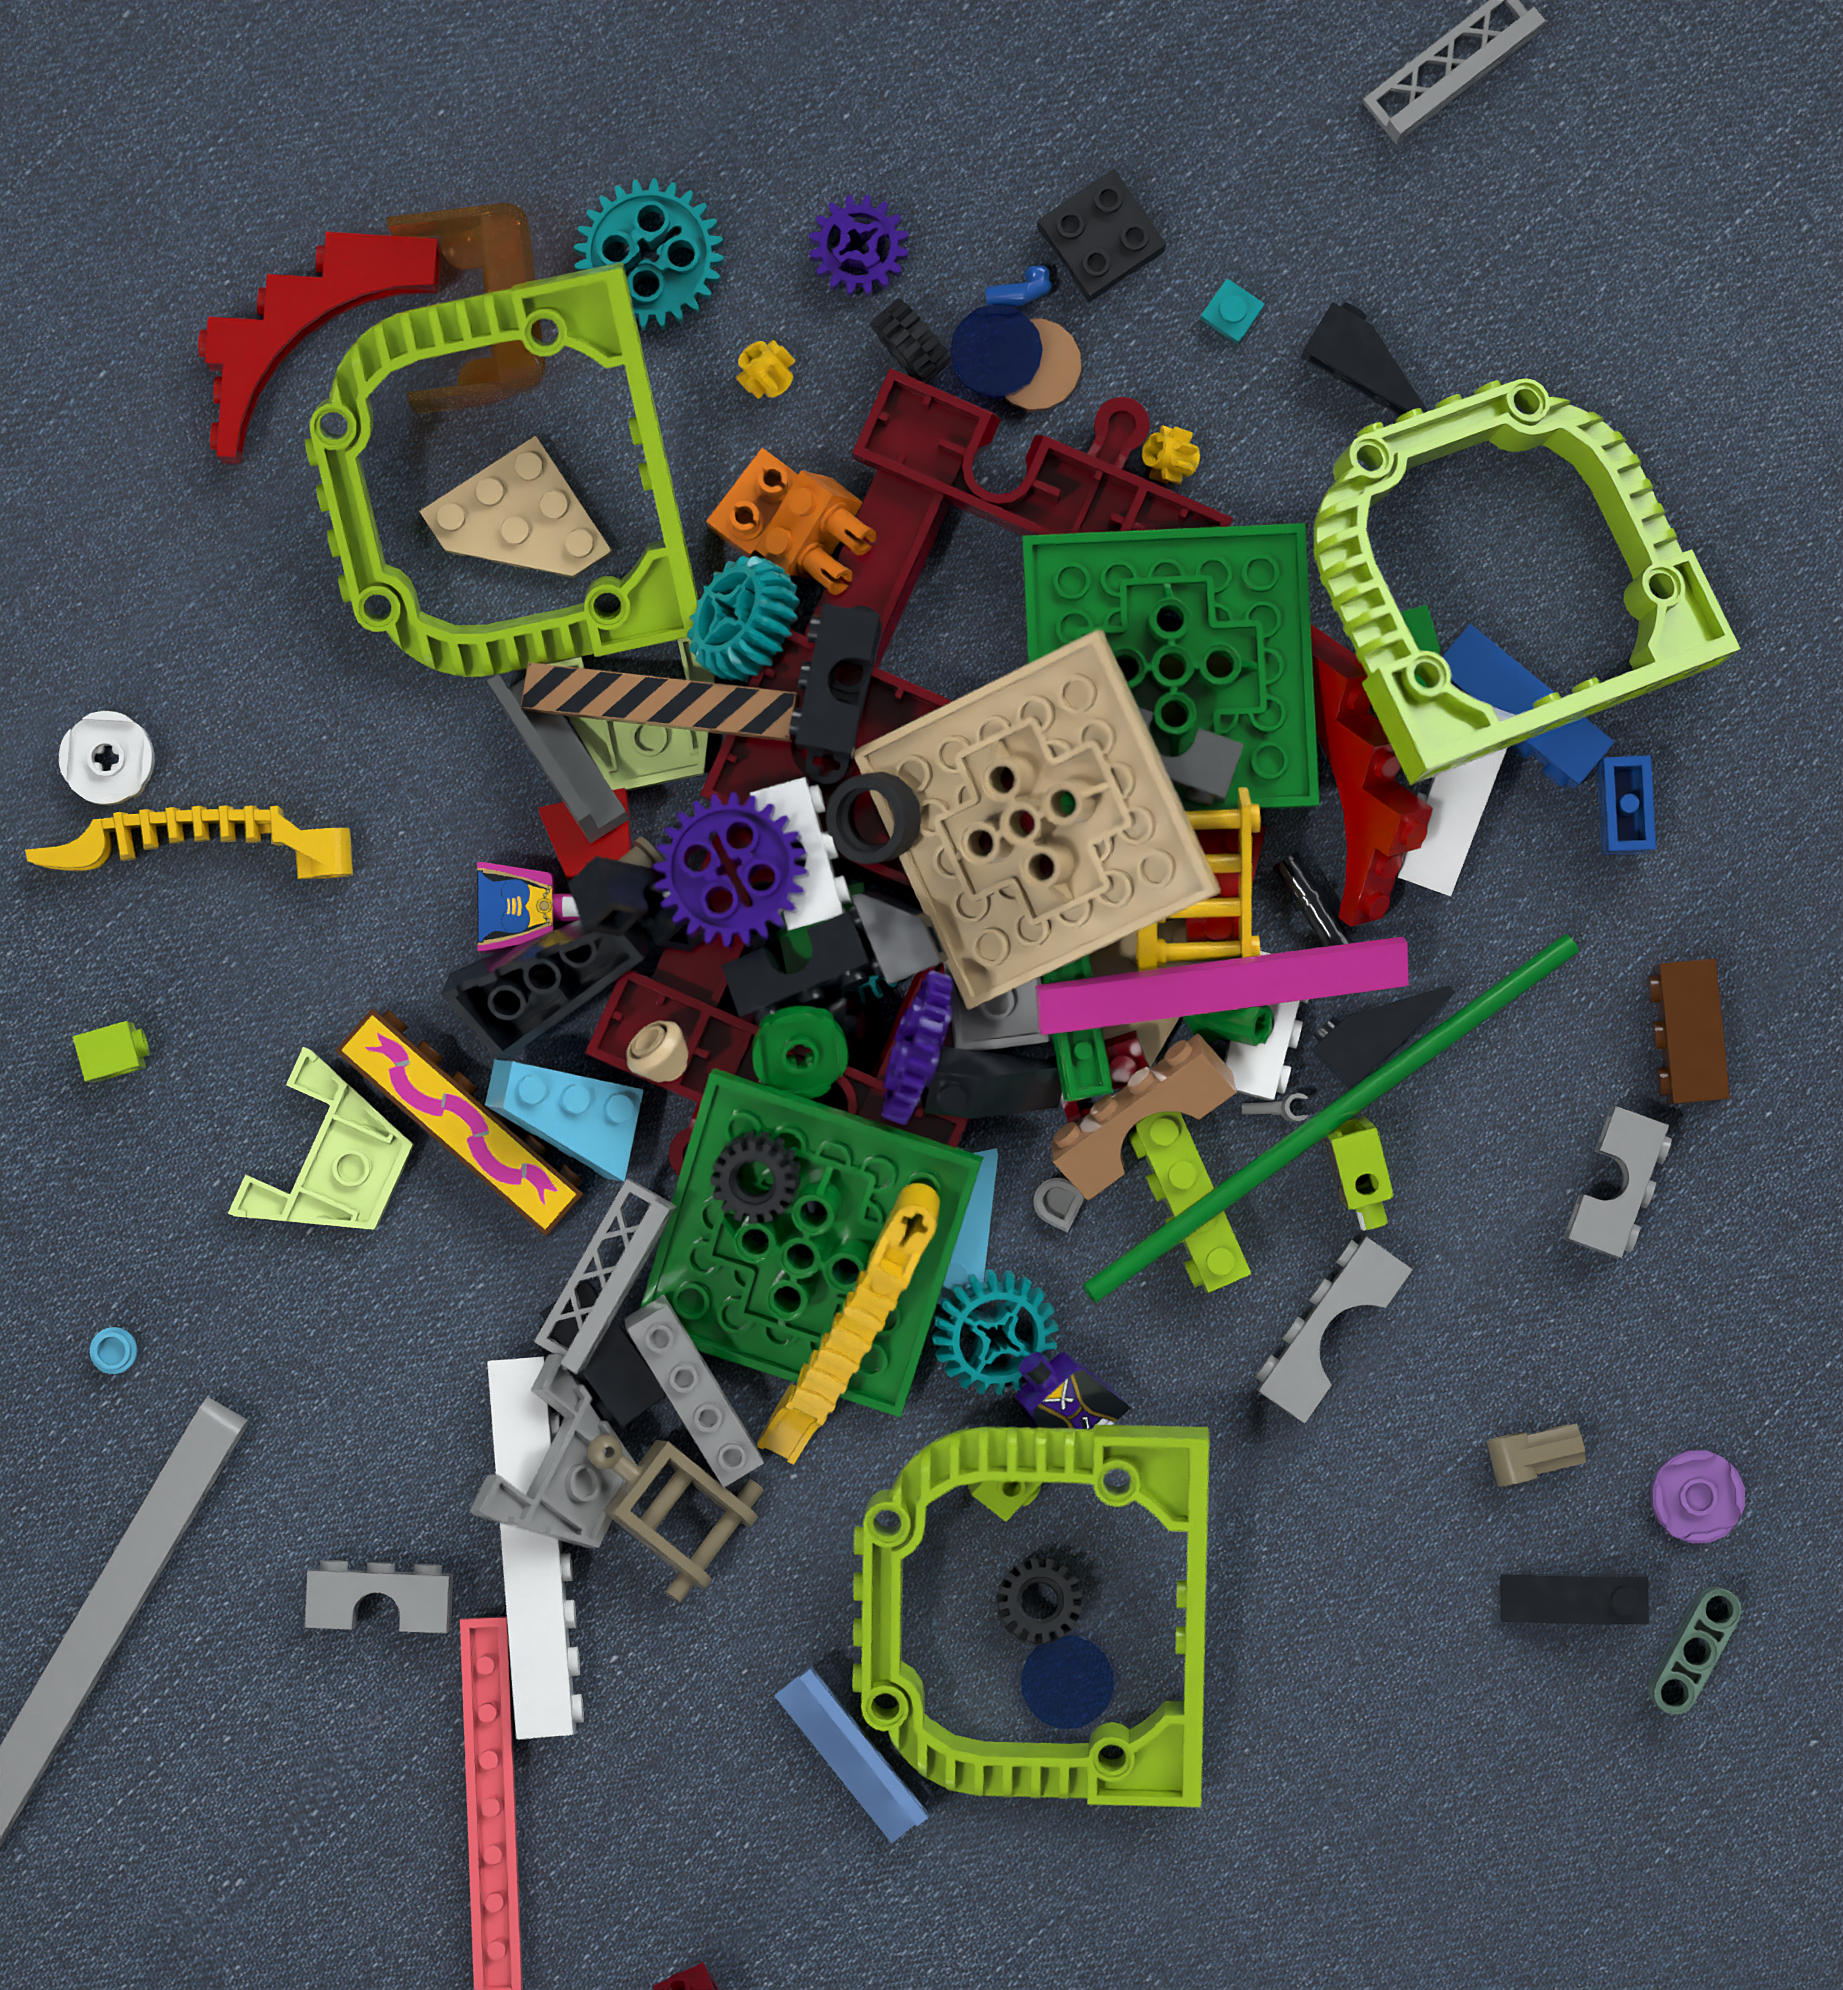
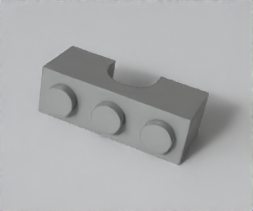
M1617 1106L1609 1108L1594 1152L1612 1158L1619 1165L1623 1176L1621 1188L1614 1197L1606 1201L1585 1194L1578 1195L1563 1237L1564 1240L1613 1258H1622L1624 1250L1632 1252L1640 1232V1226L1634 1224L1640 1206L1648 1207L1656 1187V1182L1650 1180L1656 1163H1664L1670 1149L1672 1138L1666 1136L1669 1125Z
M320 1560V1568H312L307 1571L305 1628L352 1630L357 1627L358 1608L362 1599L370 1593H383L391 1597L398 1606L400 1632L447 1633L451 1630L453 1574L442 1573V1565L414 1564V1572L395 1571V1563L367 1562V1570H348V1561Z

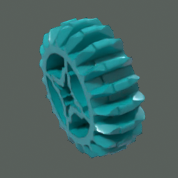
M755 555L751 558L741 556L736 563L728 561L723 572L715 571L712 583L709 586L703 585L704 594L696 602L698 605L696 612L689 617L693 622V626L688 631L687 637L692 641L689 651L696 656L695 661L712 674L730 681L734 679L745 681L750 674L758 676L763 665L771 666L775 653L777 651L783 652L782 644L785 638L792 636L789 631L791 624L798 619L793 610L798 606L800 600L795 596L797 586L791 582V576L785 573V570L778 565Z
M987 1269L985 1282L980 1283L975 1274H969L967 1278L971 1287L964 1291L959 1284H953L952 1290L957 1297L955 1301L948 1298H941L940 1301L941 1307L948 1314H937L933 1317L934 1324L942 1329L931 1335L933 1343L942 1346L935 1352L936 1358L939 1362H948L944 1369L946 1374L950 1378L959 1375L958 1382L965 1389L975 1382V1389L978 1394L984 1395L988 1391L990 1384H992L996 1394L1003 1396L1005 1383L1010 1382L1014 1389L1018 1391L1022 1387L1019 1379L1022 1377L1019 1372V1365L1023 1359L1031 1353L1039 1352L1050 1362L1048 1357L1042 1353L1043 1350L1052 1351L1057 1349L1056 1341L1048 1336L1059 1330L1057 1322L1048 1319L1053 1315L1055 1309L1051 1303H1042L1046 1294L1040 1287L1031 1290L1032 1282L1026 1276H1023L1015 1283L1013 1272L1005 1270L998 1282L996 1273L992 1269ZM999 1300L997 1305L989 1311L981 1312L975 1309L985 1302ZM1021 1306L1027 1309L1030 1317V1332L1027 1341L1022 1340L1014 1329L1019 1320L1016 1314ZM963 1323L967 1324L976 1333L975 1340L971 1345L974 1351L969 1359L961 1353L959 1344ZM997 1325H1000L1009 1339L1002 1335L999 1338H995L993 1335V1340H990L982 1326L988 1330L994 1326L997 1330ZM1009 1353L1015 1355L1006 1362L991 1365L993 1360L1001 1354Z

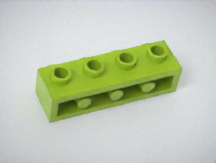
M1164 1111L1148 1115L1133 1125V1131L1127 1133L1137 1158L1145 1156L1152 1170V1174L1147 1175L1146 1179L1155 1200L1158 1202L1164 1199L1170 1211L1171 1217L1166 1218L1165 1223L1214 1189L1181 1112ZM1224 1211L1182 1241L1190 1257V1260L1183 1263L1194 1288L1202 1285L1205 1293H1210L1251 1275Z

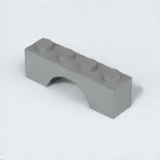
M1362 1237L1359 1243L1352 1239L1349 1241L1336 1260V1263L1341 1266L1332 1282L1326 1278L1320 1282L1309 1298V1301L1315 1305L1305 1320L1299 1316L1295 1318L1282 1337L1288 1344L1278 1359L1270 1354L1255 1375V1378L1261 1381L1256 1391L1302 1423H1306L1332 1386L1324 1373L1320 1361V1343L1328 1324L1339 1313L1354 1306L1371 1305L1386 1308L1413 1270L1368 1237Z

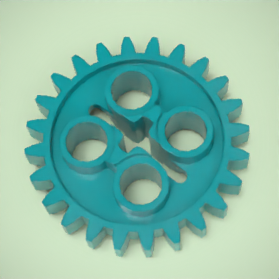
M653 178L649 190L642 191L640 183L635 179L632 184V193L626 194L619 185H616L615 193L617 199L611 202L608 198L601 195L599 200L603 211L601 213L590 209L586 211L587 217L593 223L592 227L578 226L579 235L586 239L587 243L574 245L575 253L586 257V259L575 264L576 272L623 262L625 272L638 264L630 273L627 282L635 317L639 318L642 331H646L650 319L655 318L661 330H665L666 316L673 315L679 324H683L682 309L687 307L692 312L698 314L700 310L695 299L698 296L708 300L712 299V293L706 286V283H720L721 281L720 275L711 269L714 266L724 265L725 262L724 256L712 252V250L724 245L722 237L709 236L718 227L717 220L708 219L702 221V218L708 211L707 205L702 203L692 208L694 195L690 190L681 198L676 197L677 187L674 182H671L665 192H660L657 179ZM648 213H657L664 217L665 221L663 226L656 232H647L639 226L643 216ZM680 227L682 229L678 236H674L661 245L674 228ZM620 242L629 247L627 257L620 262H612L604 257L605 250L613 243ZM647 247L648 250L653 251L658 247L656 250L658 260L653 263L647 258L641 262L642 255L640 250ZM685 247L692 250L695 254L694 260L685 267L674 266L669 261L671 253L677 248ZM644 277L654 278L660 284L657 292L650 297L639 296L634 291L635 284Z

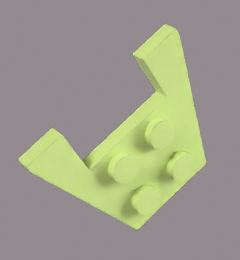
M688 637L678 639L686 680L715 683L716 675L704 669L700 663L696 662V656L689 651L692 641ZM582 657L547 664L585 669ZM568 716L612 790L625 787L627 791L705 775L709 732Z
M303 1047L286 1085L329 1104V1110L292 1192L289 1194L245 1175L228 1214L237 1217L376 1230L415 1144L312 1050Z

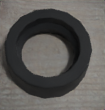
M886 772L862 774L851 777L841 783L830 797L826 812L828 834L832 837L835 847L849 860L864 865L893 860L909 851L918 838L922 821L920 805L911 787L898 776ZM865 791H878L887 799L893 810L895 823L893 833L889 841L883 845L873 846L868 844L855 827L853 817L855 801Z

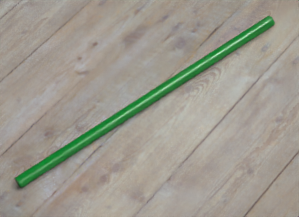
M1567 934L1558 938L1083 1283L1082 1287L1085 1293L1095 1304L1579 953L1576 943Z

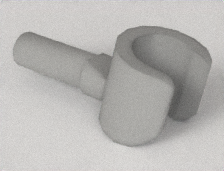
M1301 1093L1286 1095L1281 1101L1242 1103V1115L1272 1114L1281 1115L1285 1120L1291 1122L1301 1121L1309 1115L1295 1116L1291 1113L1289 1106L1293 1099L1302 1100L1308 1099V1097Z

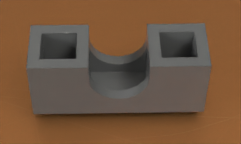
M1137 707L1147 730H1149L1153 712ZM1198 729L1192 747L1185 754L1174 758L1164 757L1160 754L1159 756L1172 785L1187 790L1185 795L1187 799L1206 806H1212L1214 800L1224 802L1244 744Z

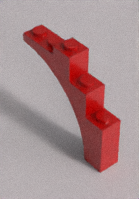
M326 232L325 245H318L316 251V272L323 273V277L267 274L266 287H259L257 294L258 315H264V320L208 316L207 329H200L198 354L199 357H205V364L211 371H222V376L215 377L213 387L214 404H220L219 422H212L210 429L211 450H217L216 456L222 463H242L247 429L260 395L279 365L306 337L333 318L369 302L400 295L438 294L442 248L437 238Z
M1310 623L1316 734L1323 745L1336 779L1344 813L1346 833V879L1338 918L1352 927L1384 917L1390 904V894L1396 875L1402 865L1403 853L1421 848L1427 836V826L1433 808L1394 781L1401 764L1380 721L1368 713L1371 702L1362 685L1368 678L1362 662L1358 661L1354 653Z

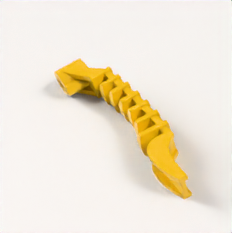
M225 805L219 806L218 809L207 810V807L194 806L191 807V810H180V808L175 807L165 808V812H154V810L144 809L139 810V814L129 815L125 812L113 813L111 818L92 820L86 831L69 844L25 850L27 861L35 865L56 870L87 871L99 868L110 857L112 846L109 832H116L120 861L136 859L131 829L141 828L144 850L159 848L156 827L167 826L169 843L175 844L184 842L182 825L193 824L194 842H203L210 840L208 824H219L221 842L236 841L235 824H245L246 843H260L261 834L271 833L272 845H287L296 850L297 879H329L353 876L350 828L300 830L284 818L283 809L279 806H270V810H259L256 806H244V809H233V807Z
M915 1183L904 1187L900 1191L891 1214L870 1253L867 1271L861 1270L857 1278L855 1292L849 1291L846 1296L843 1313L835 1315L831 1332H825L819 1350H814L810 1356L809 1363L803 1364L796 1386L791 1384L785 1391L758 1440L757 1447L761 1449L767 1448L787 1458V1462L794 1465L811 1436L820 1426L824 1425L828 1412H833L840 1393L844 1394L851 1375L856 1373L860 1367L863 1355L872 1348L876 1333L878 1331L881 1332L885 1325L886 1316L897 1305L899 1294L902 1289L906 1290L909 1285V1280L918 1260L935 1232L940 1200L934 1189L925 1184ZM908 1217H911L912 1220H911L910 1223L907 1225V1223H908Z

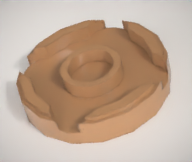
M1042 318L1024 319L1007 327L995 341L989 359L990 378L995 389L1012 407L1027 412L1048 411L1064 402L1074 392L1081 374L1080 351L1073 336L1059 324Z

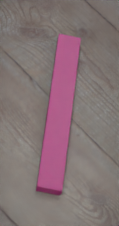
M1404 937L1035 985L1038 1030L1041 1035L1409 986L1408 948Z

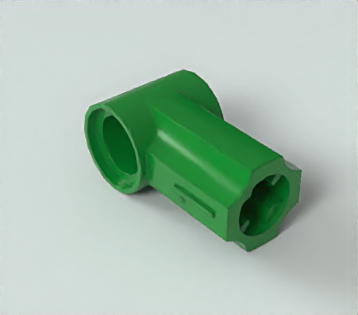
M1268 1005L1182 1017L1192 1035L1195 1036L1199 1033L1207 1043L1222 1038L1256 1047L1260 1043L1266 1044L1271 1035L1274 1014Z

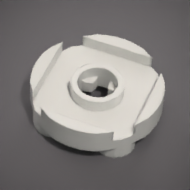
M112 711L90 713L82 718L83 720L78 722L72 730L69 729L60 745L59 766L63 777L69 783L72 790L85 800L99 805L121 804L139 796L143 792L145 785L152 776L155 763L153 745L145 729L126 715ZM110 745L112 746L113 753L119 755L118 764H112L111 770L103 771L102 764L95 762V754L103 753L104 747Z

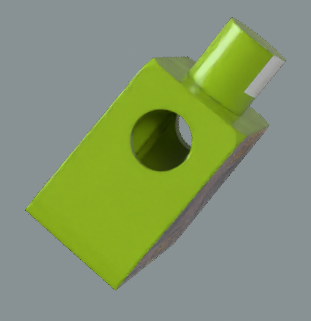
M1365 1115L1350 1119L1323 1138L1341 1202L1348 1210L1356 1209L1361 1230H1371L1388 1224L1383 1201L1393 1198L1394 1194L1377 1127ZM1368 1174L1367 1181L1362 1185L1356 1186L1358 1177Z

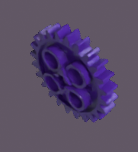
M736 792L731 793L728 805H722L718 796L712 794L711 808L707 810L697 800L694 801L693 805L696 816L690 818L686 814L679 812L677 816L683 827L680 830L666 827L665 831L673 840L672 844L657 845L656 848L667 857V861L653 864L655 871L666 874V878L657 882L655 888L661 892L671 893L661 902V905L665 910L679 908L672 919L676 925H680L689 919L691 920L687 934L692 938L704 929L705 942L708 945L714 943L718 934L722 935L726 948L732 947L735 935H740L747 947L751 946V932L758 931L765 940H768V924L773 922L776 926L783 929L786 926L780 916L783 910L795 914L798 912L797 908L790 901L791 896L806 895V891L796 884V879L808 877L809 871L803 867L796 866V862L808 857L805 849L792 848L802 838L798 831L784 834L790 819L784 815L773 821L772 818L776 808L771 803L767 804L759 812L758 799L754 795L750 796L745 806H741ZM748 827L752 829L754 833L753 841L747 848L738 850L730 846V836L737 828ZM712 833L718 834L733 863L736 866L743 864L737 869V873L753 901V905L750 908L745 907L738 890L727 875L720 877V875L726 872V868L710 840ZM700 849L709 851L711 853V863L704 871L693 872L689 870L688 859L694 851ZM765 868L774 871L776 876L775 882L770 889L762 892L752 888V877L758 870ZM719 891L732 893L733 904L727 912L715 914L710 911V899L715 893Z
M929 970V973H926L925 979L921 982L919 992L917 991L911 1007L906 1008L894 1038L895 1045L891 1048L890 1059L883 1081V1088H886L881 1114L883 1118L901 1124L908 1122L909 1116H912L915 1104L918 1103L924 1086L928 1087L941 1055L939 1050L940 1047H943L944 1036L952 1011V1007L948 1006L953 985H951L953 979L950 976Z

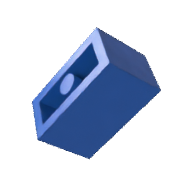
M1651 756L1603 758L1597 763L1601 856L1648 854L1656 849Z

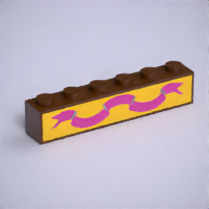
M371 1009L337 1047L335 1052L542 1234L549 1237L585 1197L586 1194L578 1188L583 1180L564 1163L556 1169L543 1157L548 1152V1149L529 1132L521 1138L508 1126L512 1121L486 1107L474 1097V1093L479 1088L457 1070L451 1076L438 1064L443 1057L428 1043L422 1040L416 1046L403 1033L409 1027L394 1013L387 1009L381 1015L378 1011Z

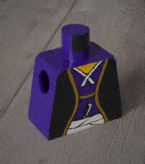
M1034 1352L1025 1357L1019 1365L1020 1374L1028 1382L1017 1391L1016 1399L1034 1428L1094 1429V1425H1113L1131 1409L1110 1385L1066 1352L1059 1353L1050 1362L1041 1353Z

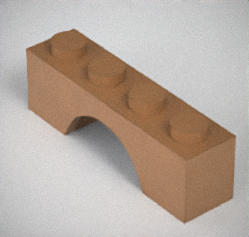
M1199 1033L1188 1041L1181 1040L1175 1043L1160 1062L1150 1069L1145 1067L1137 1071L1129 1079L1126 1087L1113 1096L1106 1095L1099 1099L1091 1108L1090 1113L1077 1123L1069 1122L1061 1127L1051 1141L1053 1163L1089 1201L1125 1174L1121 1147L1126 1134L1133 1125L1148 1115L1164 1111L1181 1112L1200 1120L1237 1093L1233 1072Z

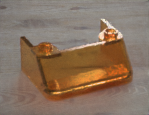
M498 203L386 217L387 227L392 236L421 238L440 236L442 252L449 264L461 270L482 268L485 294L512 288V285L536 281L529 221L524 211L514 204ZM539 319L532 325V331L535 337L543 341L541 319ZM522 340L491 344L492 357L475 359L465 364L458 375V386L407 392V399L415 414L487 406L538 386L546 374L545 356L531 353L524 346Z

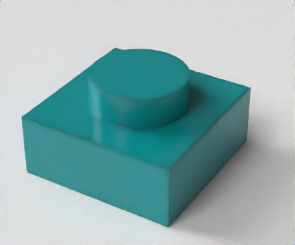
M1227 278L1202 313L1200 320L1238 345L1263 310L1265 304Z

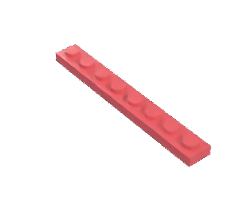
M507 1616L461 1618L460 1637L474 1990H523L511 1670Z

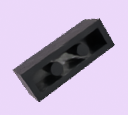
M589 1280L582 1281L576 1289L581 1309L593 1306L599 1297V1294ZM557 1300L539 1313L544 1321L547 1320ZM571 1300L563 1314L574 1311ZM589 1313L583 1314L584 1320H586ZM576 1316L559 1320L550 1338L569 1349L579 1332ZM616 1317L611 1322L586 1368L577 1374L571 1371L581 1385L585 1386L587 1383H590L600 1398L594 1404L610 1425L617 1420L621 1427L626 1426L667 1396L643 1355ZM542 1323L539 1326L540 1330L543 1327L544 1323Z

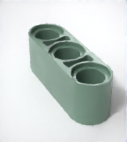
M1710 1586L1700 1590L1692 1600L1648 1684V1696L1651 1702L1662 1711L1673 1715L1682 1714L1694 1705L1739 1622L1742 1613L1741 1604L1737 1596L1731 1591L1717 1586ZM1715 1596L1725 1598L1728 1607L1726 1615L1719 1621H1711L1706 1615V1605ZM1699 1637L1705 1644L1704 1656L1697 1662L1689 1663L1683 1654L1684 1645L1688 1640ZM1670 1679H1678L1683 1686L1682 1697L1673 1704L1664 1703L1661 1698L1662 1686Z

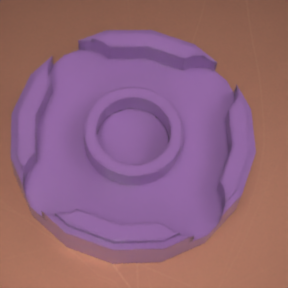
M1686 1450L1670 1457L1657 1470L1651 1485V1507L1657 1522L1671 1536L1688 1543H1710L1725 1537L1738 1522L1745 1508V1487L1738 1471L1723 1457L1706 1450Z

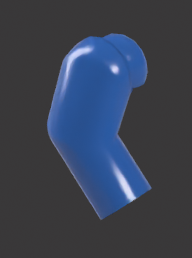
M1031 266L1025 270L1026 282L988 286L986 288L988 308L1019 307L1049 294L1053 282L1049 281V269L1046 266Z

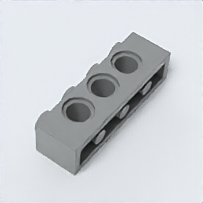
M665 1295L624 1318L628 1333L723 1488L764 1464L759 1449Z

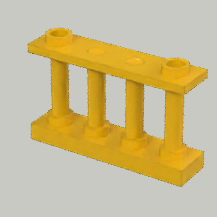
M1238 788V809L1185 811L1193 830L1238 828V853L1205 855L1212 873L1238 872V897L1207 898L1137 931V972L1155 970L1157 967H1166V962L1230 960L1260 956L1259 935L1252 936L1251 833L1260 832L1259 804H1251L1248 788ZM1239 916V941L1165 943V939H1157V924L1166 923L1168 918Z

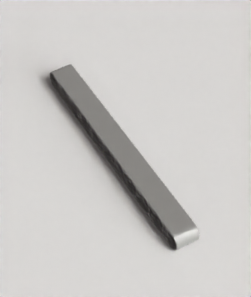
M207 1397L197 1410L0 1745V1847L248 1425L249 1420L210 1397Z

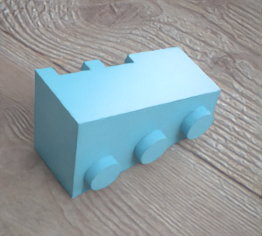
M494 1060L485 1106L531 1134L544 1139L569 1157L577 1159L602 1177L625 1182L643 1089L512 1061Z

